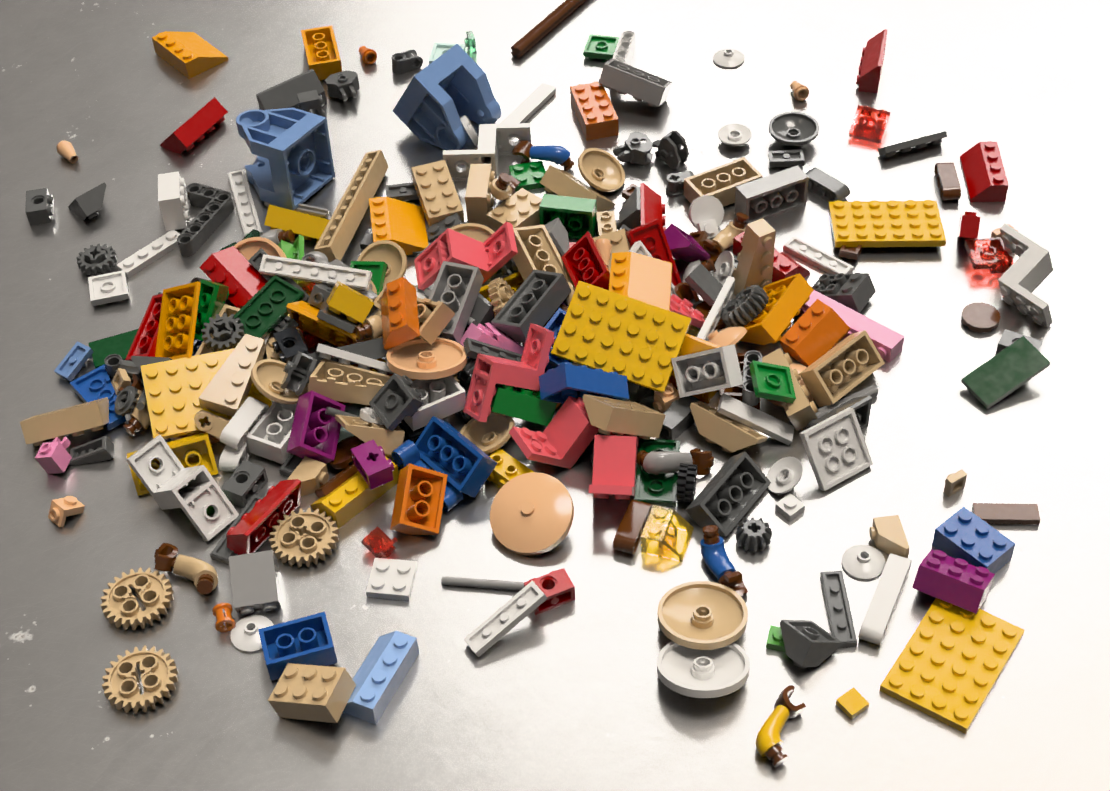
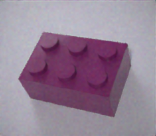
M312 390L299 396L286 452L300 458L306 456L325 464L334 461L341 424L335 417L326 415L325 411L327 407L345 411L346 405Z
M931 549L919 564L912 588L977 614L988 597L995 574L984 567L970 565L964 559H955L947 556L943 551Z

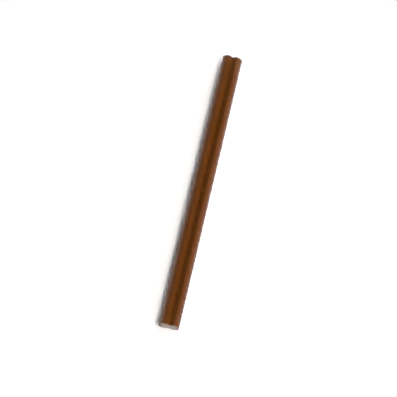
M565 0L510 47L512 50L510 52L513 57L516 55L517 58H520L586 0Z

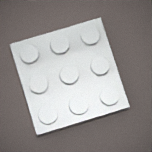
M848 407L799 433L819 489L822 491H826L873 465L854 408Z

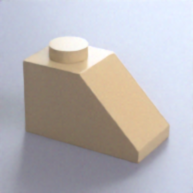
M305 456L287 480L299 479L301 481V497L315 493V490L328 481L329 474L325 463Z
M899 515L874 517L872 527H869V536L871 540L874 539L876 548L889 555L892 553L908 558L910 547Z

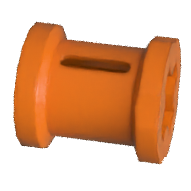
M229 603L215 605L212 611L217 621L215 623L216 630L220 632L231 631L236 625L231 615L233 611L232 605Z

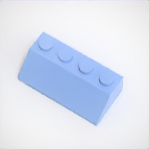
M394 631L377 639L353 678L356 687L343 713L375 725L378 723L419 655L416 637Z

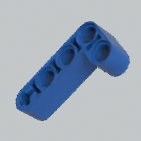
M411 440L405 441L391 452L392 461L398 465L399 472L408 464L434 470L420 460L419 450ZM448 481L446 483L442 509L445 512H448L464 498L462 492Z

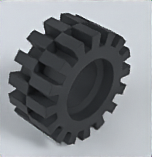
M680 463L676 501L692 502L694 500L697 465Z

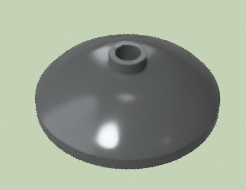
M789 111L774 116L769 122L768 131L776 141L782 144L799 146L813 141L819 134L820 126L818 121L809 114Z

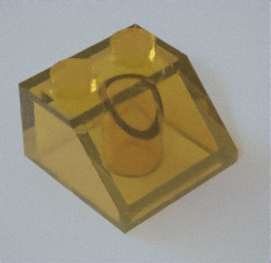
M653 505L641 535V553L683 562L694 527L674 509Z

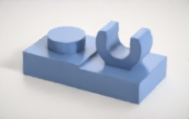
M77 341L54 372L71 382L82 366H86L85 362L88 358L92 359L94 351Z

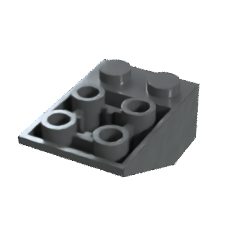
M869 273L823 274L812 286L815 291L858 313L862 311L876 293Z

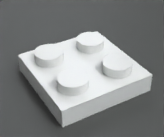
M125 270L88 277L92 306L129 299Z
M375 558L366 588V597L409 601L418 569L417 561Z

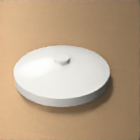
M672 641L665 645L658 654L657 674L664 685L679 694L695 698H715L731 694L746 683L750 674V660L745 650L736 643L713 650H697L681 646Z

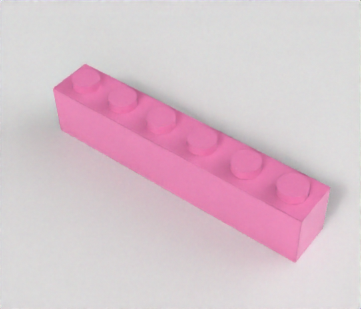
M815 290L809 296V301L800 308L801 311L798 316L801 317L819 299L833 308L850 327L851 330L843 339L850 334L866 330L882 359L889 363L903 350L904 335Z

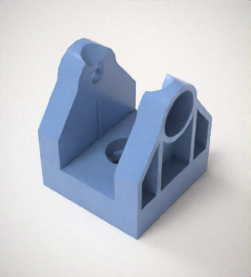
M458 44L417 73L393 109V113L421 141L438 146L444 150H462L469 138L460 117L466 116L469 120L479 125L493 124L502 115L501 107L494 97L486 73Z
M296 108L254 109L244 111L236 117L239 136L245 139L251 153L257 155L254 164L245 165L247 180L254 185L260 200L294 211L300 203L305 202L335 177L326 117Z

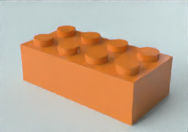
M594 81L592 83L570 86V103L586 141L619 135L618 117L602 84Z

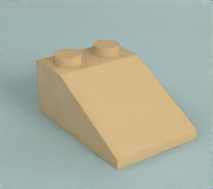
M335 414V419L347 431L365 443L374 440L377 446L383 448L386 457H392L391 452L403 444L405 431L398 425L392 431L387 429L385 425L367 422L360 417Z

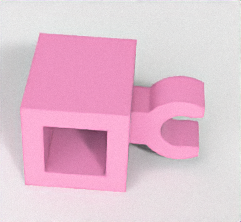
M56 437L53 442L43 443L35 459L47 474L65 472L72 458L66 450L71 443L67 437H64L62 441Z

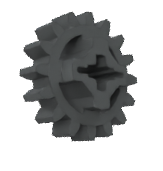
M97 244V246L90 245L89 249L84 248V252H79V256L76 257L77 265L82 273L86 272L87 275L93 273L96 276L97 273L104 274L105 270L110 271V267H115L114 263L117 262V255L112 246L107 247V244L100 246V244Z
M226 313L223 314V317L216 314V318L210 317V323H204L205 329H201L203 342L207 348L211 347L213 352L217 349L223 351L224 349H231V347L235 348L245 335L243 323H241L239 318L235 319L234 314H231L229 317H227Z

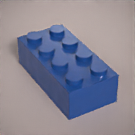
M564 362L560 366L547 370V373L539 376L541 400L564 404L569 396L583 398L584 394L623 401L629 399L627 376L619 375L617 372H604L602 369H590L584 365L575 366L570 362Z
M435 416L431 418L415 442L420 458L435 471L447 474V481L460 492L474 498L497 465L496 461L448 422Z

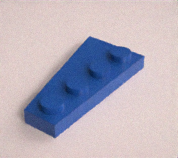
M105 365L70 382L71 388L84 403L108 397L109 423L105 424L108 430L126 421L125 416L123 417L115 412L117 396Z

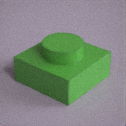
M770 625L766 649L786 652L780 627Z

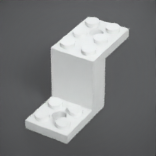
M479 124L478 150H443V160L446 161L451 178H454V182H468L470 164H491L492 171H495V179H497L498 155H512L513 153L511 152L514 146L520 141L525 140L532 143L531 124ZM513 137H515V138H518L519 140H518V141H511L510 139L513 138ZM464 164L466 167L460 168L457 165Z
M1004 223L999 228L1004 249L1010 254H1016L1019 258L998 279L1003 296L1002 299L1008 305L1013 304L1023 315L1028 314L1037 324H1043L1048 328L1053 323L1049 304L1034 295L1033 291L1053 271L1050 252Z
M161 435L156 436L126 459L162 510L181 508L205 541H209L238 517L239 513L206 467L200 465L184 468ZM154 458L160 462V467L157 470L151 466V461ZM208 506H212L215 510L213 517H209L206 513Z

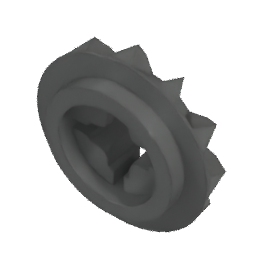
M127 386L118 394L115 400L116 414L123 417L126 414H130L131 409H134L135 404L138 402L139 394L137 388Z

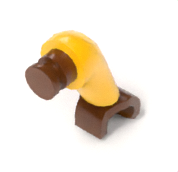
M793 685L787 686L780 692L775 701L774 710L761 726L756 737L755 744L761 757L767 756L769 760H773L774 767H778L789 758L787 754L783 755V748L780 746L783 742L780 738V733L788 718L797 717L806 708L804 703L795 706L790 702L789 698L793 695L795 689Z

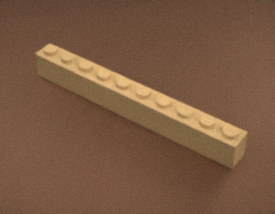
M381 150L365 153L314 248V251L324 253L329 262L336 259L341 261L369 207V198L374 197L389 168Z

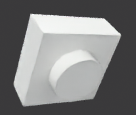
M715 218L697 223L698 231H705L708 235L707 239H712L719 233Z
M790 493L775 503V510L791 521L805 511V504Z

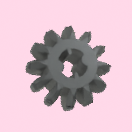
M752 516L751 520L744 518L742 522L738 523L735 538L738 541L739 547H744L745 551L752 549L754 553L757 549L764 551L765 546H769L771 543L772 529L769 522H763L762 517L756 520Z

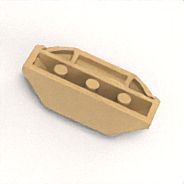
M702 401L693 402L690 405L699 434L706 437V441L722 446V449L726 452L740 451L765 442L768 438L742 423L717 412L716 409Z

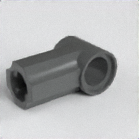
M111 354L105 358L104 362L110 379L114 378L118 368L125 369L130 378L134 374L139 379H143L142 372L133 361L122 360V357L118 354Z

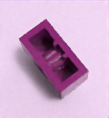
M374 440L351 449L353 464L370 490L393 480V463L390 459L387 460L385 458L383 448L377 446Z

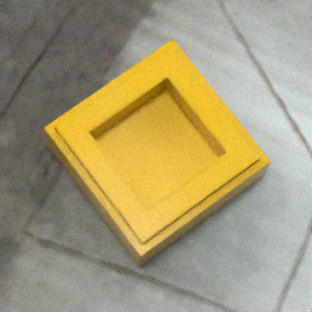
M853 687L837 698L835 704L852 720L868 709L870 703Z

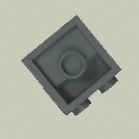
M394 373L369 402L387 429L392 431L405 416L411 418L424 403L421 400L422 393L418 389L411 387L413 382L405 375L400 376Z

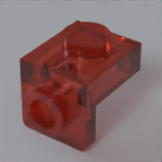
M377 526L361 543L376 558H382L384 555L389 557L396 550L395 544L398 539L394 537L391 540Z

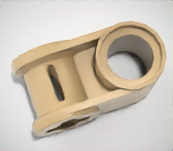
M205 410L197 412L194 417V422L199 430L211 434L220 439L223 429L230 421L228 418ZM207 416L209 422L201 425L199 419H204Z

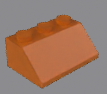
M404 277L387 283L381 298L383 344L385 350L420 336L416 288Z
M817 299L779 341L783 352H788L789 356L808 367L835 347L851 329L833 308Z
M408 464L401 469L390 530L408 535L439 534L448 475L413 464Z

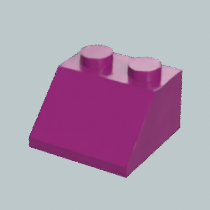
M671 223L664 231L672 256L676 260L682 259L688 263L697 260H708L711 257L691 235Z

